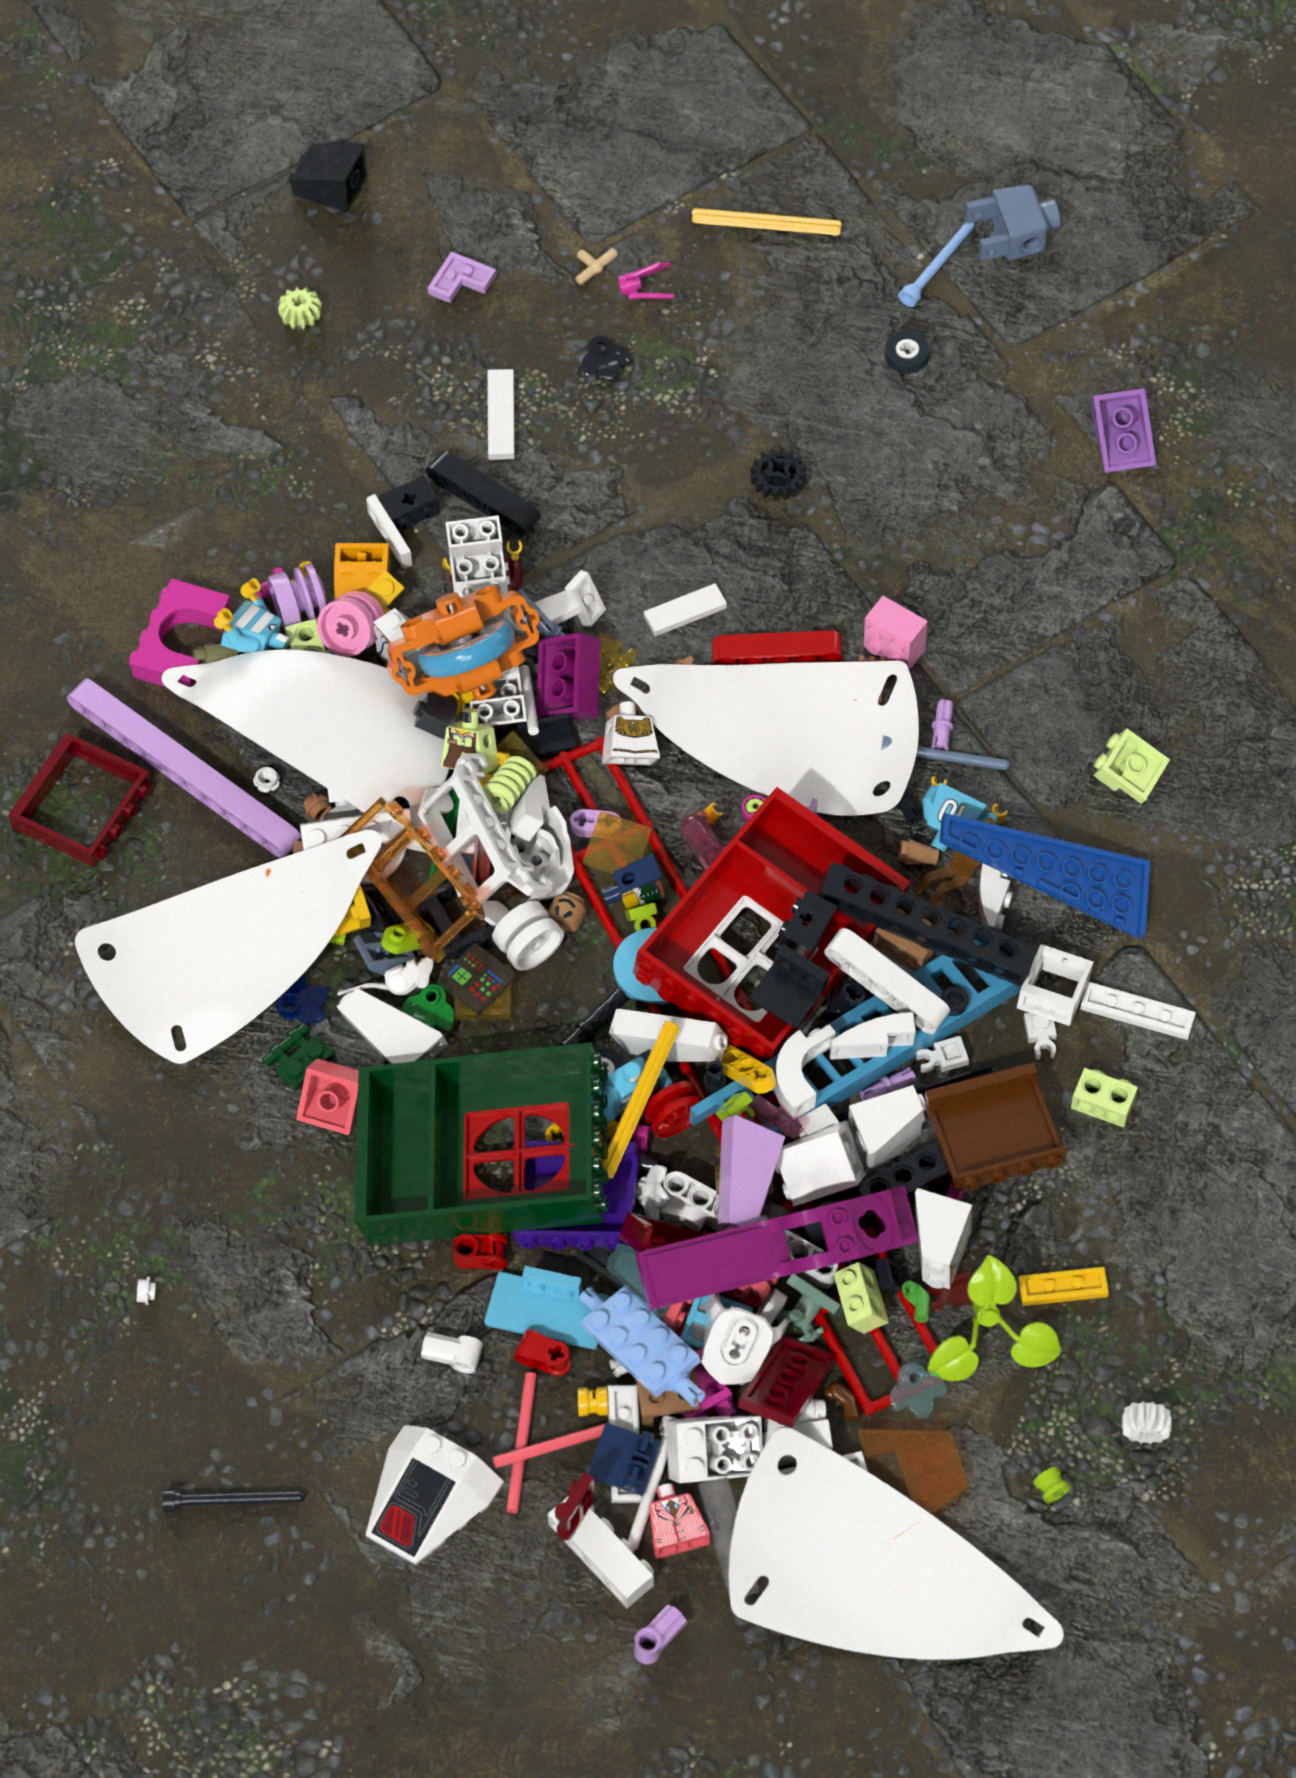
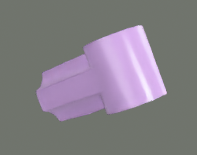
M667 1604L646 1628L639 1630L635 1635L634 1655L642 1664L656 1662L660 1657V1652L687 1624V1620L677 1608ZM645 1642H650L655 1647L653 1649L646 1650L642 1648L640 1645Z

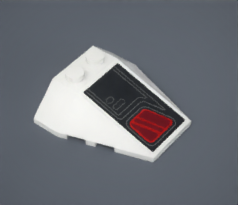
M404 1425L388 1449L366 1537L417 1565L441 1546L445 1539L456 1530H461L466 1526V1522L476 1514L486 1510L503 1486L504 1481L478 1456L428 1428Z

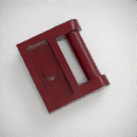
M584 1472L579 1480L574 1479L567 1491L569 1497L566 1502L559 1503L555 1508V1517L559 1521L557 1535L564 1541L570 1540L574 1536L595 1501L594 1477Z

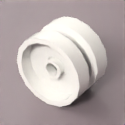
M528 901L520 904L501 919L494 929L492 938L498 948L507 953V959L517 970L523 971L536 967L550 957L560 946L564 938V931L555 920L549 918L548 911L540 902Z

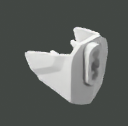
M553 806L545 815L543 825L530 841L518 836L511 839V845L522 867L533 868L534 871L530 874L532 879L536 882H540L543 878L548 879L553 890L542 900L554 899L556 895L564 894L571 883L574 873L571 842L567 833L566 821L558 808Z
M719 1293L709 1295L706 1304L707 1321L701 1362L710 1375L720 1384L733 1385L751 1382L772 1345L782 1338L791 1319L786 1317L778 1327L772 1328L766 1318L734 1306L725 1309L721 1305ZM742 1326H747L750 1329H744Z

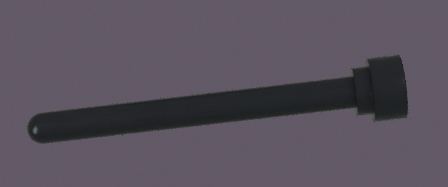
M175 1488L163 1489L162 1496L163 1512H176V1509H181L182 1506L298 1503L305 1500V1493L303 1491L181 1494V1491H176Z

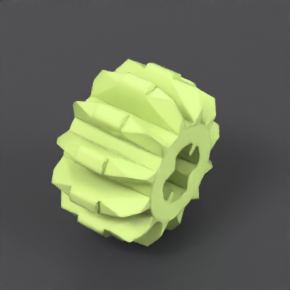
M296 286L295 291L287 290L286 296H280L278 310L285 325L290 324L292 329L300 326L304 330L305 325L314 326V320H320L322 305L315 291L310 292L308 287L300 290Z

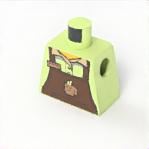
M463 709L462 721L448 725L446 728L441 767L455 769L457 760L464 753L483 754L488 763V766L483 771L478 772L488 774L499 769L494 728L490 725L478 723V709Z

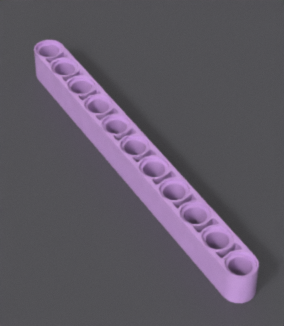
M85 678L67 696L69 704L76 711L276 857H286L293 850L294 840L302 841L301 834L292 825L92 680Z

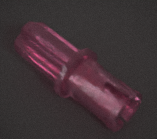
M760 1094L756 1095L749 1105L754 1113L768 1122V1126L772 1127L774 1125L791 1138L798 1137L803 1129L800 1123L783 1112L784 1109L781 1106L776 1107Z

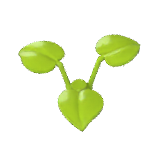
M987 1255L982 1265L972 1275L967 1288L968 1295L973 1301L972 1308L976 1315L972 1319L974 1325L971 1343L968 1345L967 1340L963 1336H953L946 1339L931 1356L927 1372L930 1376L948 1381H961L971 1376L978 1366V1356L972 1350L976 1347L980 1324L990 1327L999 1323L1017 1341L1012 1346L1010 1352L1014 1360L1022 1366L1040 1367L1049 1364L1060 1355L1061 1348L1054 1329L1045 1323H1030L1021 1330L1020 1336H1018L1003 1320L996 1303L1007 1304L1012 1301L1016 1294L1017 1285L1014 1276L1005 1264L997 1258Z

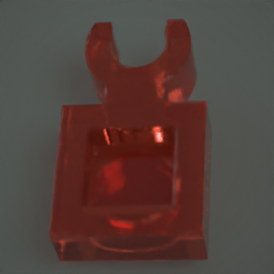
M971 1271L956 1275L950 1289L928 1288L926 1292L930 1297L937 1296L939 1298L938 1301L931 1303V1310L939 1311L949 1302L953 1309L973 1303L967 1289L972 1277Z

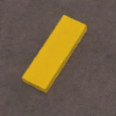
M1104 1267L1018 1276L1022 1306L1108 1297L1109 1294Z

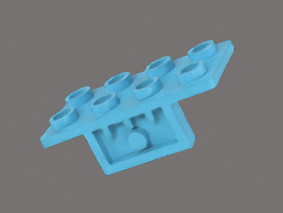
M525 1266L522 1276L504 1272L498 1273L484 1320L486 1326L524 1334L527 1329L534 1330L556 1341L593 1350L598 1346V1343L581 1327L580 1321L592 1312L579 1301V1296L583 1291L590 1295L586 1290H582L581 1278ZM599 1294L605 1301L610 1298L608 1295Z

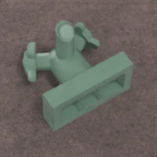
M792 1274L787 1284L801 1292L802 1296L792 1311H786L784 1304L775 1319L779 1326L786 1317L790 1318V1322L801 1328L804 1334L798 1340L806 1343L813 1342L824 1332L823 1327L814 1330L811 1324L819 1310L825 1308L832 1314L840 1316L843 1312V1306L840 1302L801 1276Z

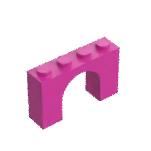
M171 579L167 588L164 587L161 591L160 603L157 609L154 608L150 614V623L147 630L144 629L140 635L137 651L131 653L129 666L132 668L133 677L166 687L162 682V675L167 669L201 664L200 660H194L193 657L176 653L166 648L162 644L163 638L170 629L183 623H197L223 631V629H219L214 625V619L223 608H227L232 612L230 595ZM185 675L178 680L180 684L187 687H192L196 684V680Z

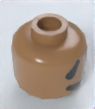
M570 892L556 895L548 910L549 918L557 922L564 931V935L567 931L576 932L587 912V908L583 904L584 900Z

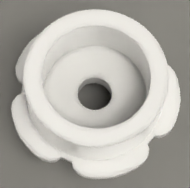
M263 767L257 771L253 780L254 785L263 793H268L271 790L274 791L280 785V776L273 768Z
M147 1277V1280L138 1279L137 1302H143L146 1305L149 1304V1300H155L156 1283H150V1277Z

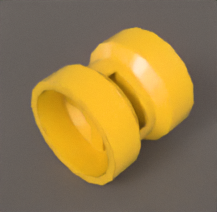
M587 1387L578 1388L579 1417L588 1416L590 1413L608 1416L607 1387H598L596 1390H589Z

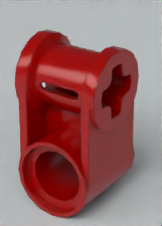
M498 1233L461 1234L453 1242V1261L456 1266L462 1269H504L507 1266V1259L504 1258V1247L507 1244V1237ZM465 1248L472 1250L470 1254L466 1255L461 1254L459 1251Z
M529 1329L525 1330L513 1355L514 1359L519 1363L547 1372L553 1376L565 1375L569 1372L572 1365L566 1344Z

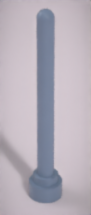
M883 735L881 750L887 748L892 743L890 737ZM921 746L917 748L916 757L1007 770L1010 767V763L1006 759Z

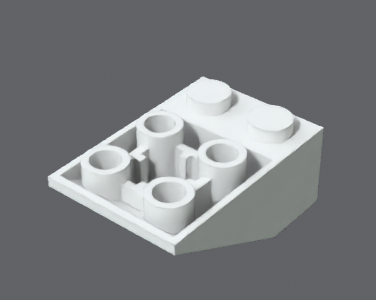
M761 1416L692 1417L666 1420L669 1479L678 1483L748 1477L763 1450Z

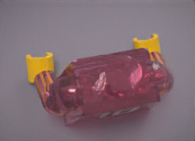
M714 802L704 810L685 815L681 820L682 826L679 827L680 833L705 871L724 849L708 823L713 824L723 815L722 812L718 813L714 810L717 806Z

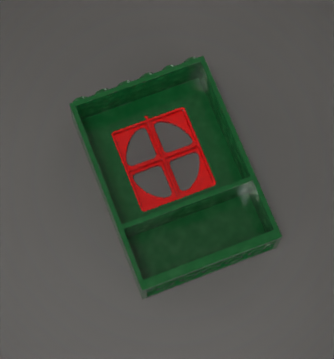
M591 1043L359 1067L355 1224L368 1244L373 1246L454 1238L461 1234L504 1233L604 1223V1212H608L609 1209L608 1197L604 1194V1186L608 1185V1172L603 1164V1160L608 1159L607 1143L604 1142V1134L608 1133V1122L606 1116H604V1108L608 1107L607 1092L603 1090L604 1082L608 1081L606 1065H602L600 1053L595 1052ZM535 1115L552 1121L563 1131L565 1136L564 1142L558 1145L526 1147V1117ZM514 1118L513 1148L500 1151L475 1152L476 1142L489 1127L503 1119ZM557 1155L565 1157L564 1165L553 1179L537 1189L525 1190V1162L527 1159ZM514 1161V1189L510 1193L499 1192L487 1187L475 1175L474 1169L477 1164Z

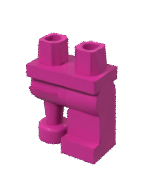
M703 1347L695 1351L699 1355L700 1361ZM702 1362L694 1367L697 1387L705 1392V1397L700 1403V1409L698 1411L677 1413L680 1419L711 1417L715 1414L718 1417L736 1416L731 1391L725 1384H720L715 1380Z

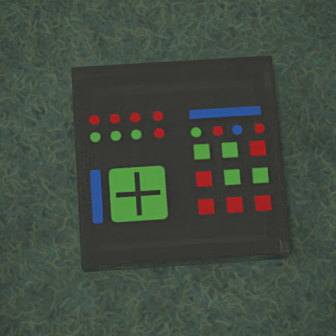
M474 943L437 980L441 987L480 1016L516 980V974L477 943Z

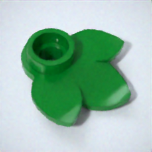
M427 985L421 990L420 994L409 997L402 1006L401 1012L431 1028L437 1025L441 1029L450 1032L454 1024V1009L446 1002V992L439 985ZM435 993L437 995L436 1000L429 1002L428 996Z

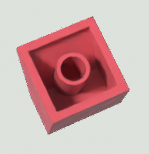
M316 1059L306 1069L296 1120L350 1135L357 1119L358 1070Z

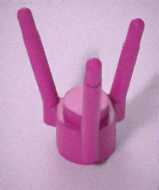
M657 262L635 272L618 276L622 296L629 295L630 300L637 298L673 299L675 297L674 294L637 292V290L641 289L639 278L668 268L672 263L666 262L662 264Z

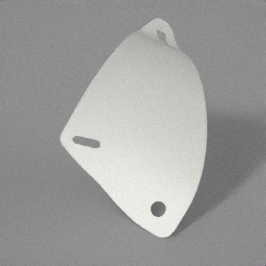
M265 650L240 654L212 663L167 669L162 675L163 684L176 695L215 716L264 749L336 793L363 813L372 814L393 811V800L399 796L406 798L410 804L409 811L413 836L422 826L417 813L424 791L427 788H439L445 783L449 768L441 767L445 737L441 739L414 727L416 716L413 715L415 705L418 700L423 701L427 692L425 691L414 696L407 694L402 686L394 681L385 667L353 658L314 651ZM185 675L196 680V684L192 687H187L180 684L178 680Z

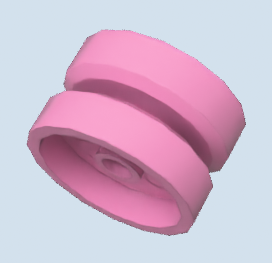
M360 591L347 592L327 604L321 610L317 619V631L322 643L331 652L338 656H355L376 643L373 622L382 617L384 612L381 605L369 594Z

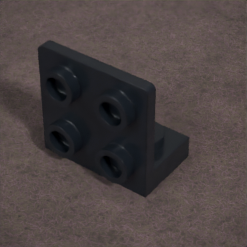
M782 944L776 953L774 963L754 989L749 999L796 1029L826 988L830 973L785 944Z

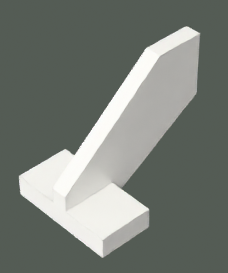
M582 570L565 587V591L534 602L554 625L578 615L582 625L591 627L606 610L589 573ZM523 614L522 620L527 624V618ZM512 621L514 633L518 635L523 634L524 631Z

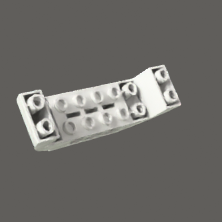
M499 516L446 522L454 592H457L460 598L492 585L498 587L500 595L508 592ZM510 607L496 615L506 618L513 627ZM518 666L502 672L504 677L493 681L497 690L494 695L483 700L470 701L469 707L478 709V723L495 726L527 721Z

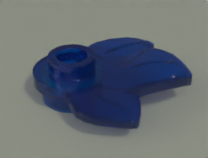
M301 975L285 991V994L278 999L276 1003L277 1013L283 1019H297L305 1024L322 1022L326 1018V1014L321 1007L327 1001L329 990L322 987H307L306 980ZM289 1005L295 1006L294 1009H291V1010H287V1009H286V1007L289 1006Z

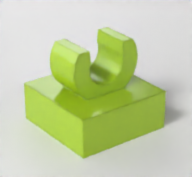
M650 902L624 910L627 921L635 920L633 924L635 931L641 930L640 923L642 920H647L650 928L656 927L654 918L650 916L657 914L655 903Z
M747 1092L733 1094L715 1114L722 1122L724 1118L733 1115L740 1116L741 1113H744L747 1118H752L755 1113L748 1105L753 1099Z

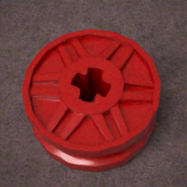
M677 1082L655 1094L646 1103L642 1117L647 1123L651 1124V1131L657 1138H668L686 1130L692 1125L689 1121L690 1108L701 1102L702 1098L698 1095L695 1096L696 1089L690 1082Z

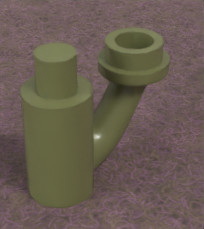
M221 644L203 645V647L192 649L191 657L194 660H200L201 664L212 663L238 655V651L224 647Z

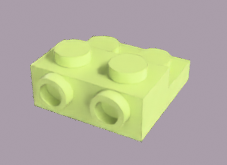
M1126 728L1119 735L1114 733L1106 744L1109 751L1106 755L1102 753L1094 763V767L1097 770L1093 776L1112 790L1116 791L1120 788L1139 803H1143L1170 759Z

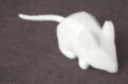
M428 955L418 963L414 958L407 961L405 966L400 964L385 971V984L365 983L340 991L337 995L353 992L357 988L360 990L378 988L388 990L396 995H405L416 987L424 988L429 983V975L434 966L433 955Z

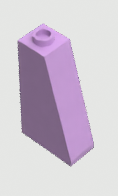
M737 1115L724 1118L722 1123L718 1225L726 1228V1230L758 1222L785 1136Z

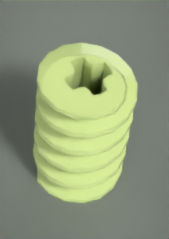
M519 756L507 758L483 787V791L494 812L499 814L507 813L508 808L514 805L515 801L519 799L520 794H523L531 781L535 779L536 770L526 759Z

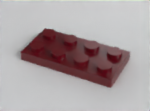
M783 1335L741 1395L738 1407L752 1414L775 1421L780 1425L793 1428L833 1367L836 1355Z

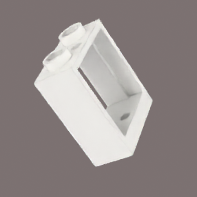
M1041 944L1034 958L1029 976L1024 981L1020 990L1017 1009L1070 1026L1087 983L1090 980L1093 961ZM1041 969L1078 981L1079 983L1073 997L1069 998L1034 986Z

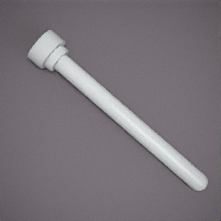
M663 1416L659 1426L660 1436L662 1437L661 1444L628 1538V1542L634 1551L639 1546L650 1513L649 1505L654 1501L656 1489L658 1488L668 1458L666 1420L678 1419L675 1417Z

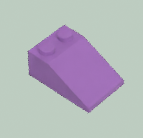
M1145 388L1093 396L1090 402L1104 473L1156 466Z

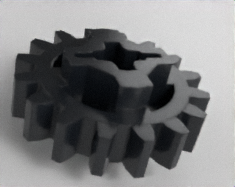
M770 448V454L767 455L761 452V458L754 459V466L750 468L751 485H755L756 492L763 491V498L772 495L773 501H776L778 496H782V499L785 501L788 494L795 497L797 490H803V483L807 479L806 464H802L801 456L794 458V451L792 450L786 454L784 453V448H781L778 453L773 448Z

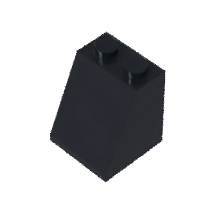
M311 143L308 150L302 153L297 169L293 170L290 174L289 184L292 187V195L347 213L367 178L364 144Z

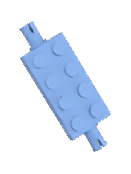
M592 1287L586 1289L590 1295L584 1291L580 1294L579 1301L592 1311L580 1321L581 1327L651 1394L657 1398L664 1391L678 1392L692 1407L698 1405L694 1400L695 1398L700 1403L703 1401L705 1392L700 1390L690 1380L689 1376L691 1370L701 1362L699 1355L653 1312L648 1310L626 1287H622L606 1301Z

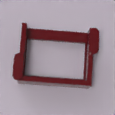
M628 1212L619 1240L625 1241L636 1252H641L646 1249H653L713 1233L705 1230L702 1233Z

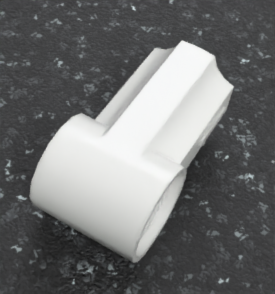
M428 1332L423 1341L421 1357L450 1364L452 1368L463 1373H474L483 1343L470 1336H460L456 1339Z

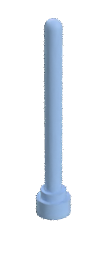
M965 222L913 284L911 283L903 287L898 294L903 304L908 307L916 305L921 299L922 288L972 231L975 223L967 224Z

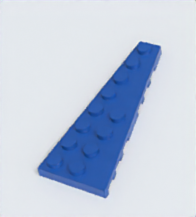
M945 813L941 817L940 843L1136 938L1141 939L1146 935L1150 874L1149 860Z

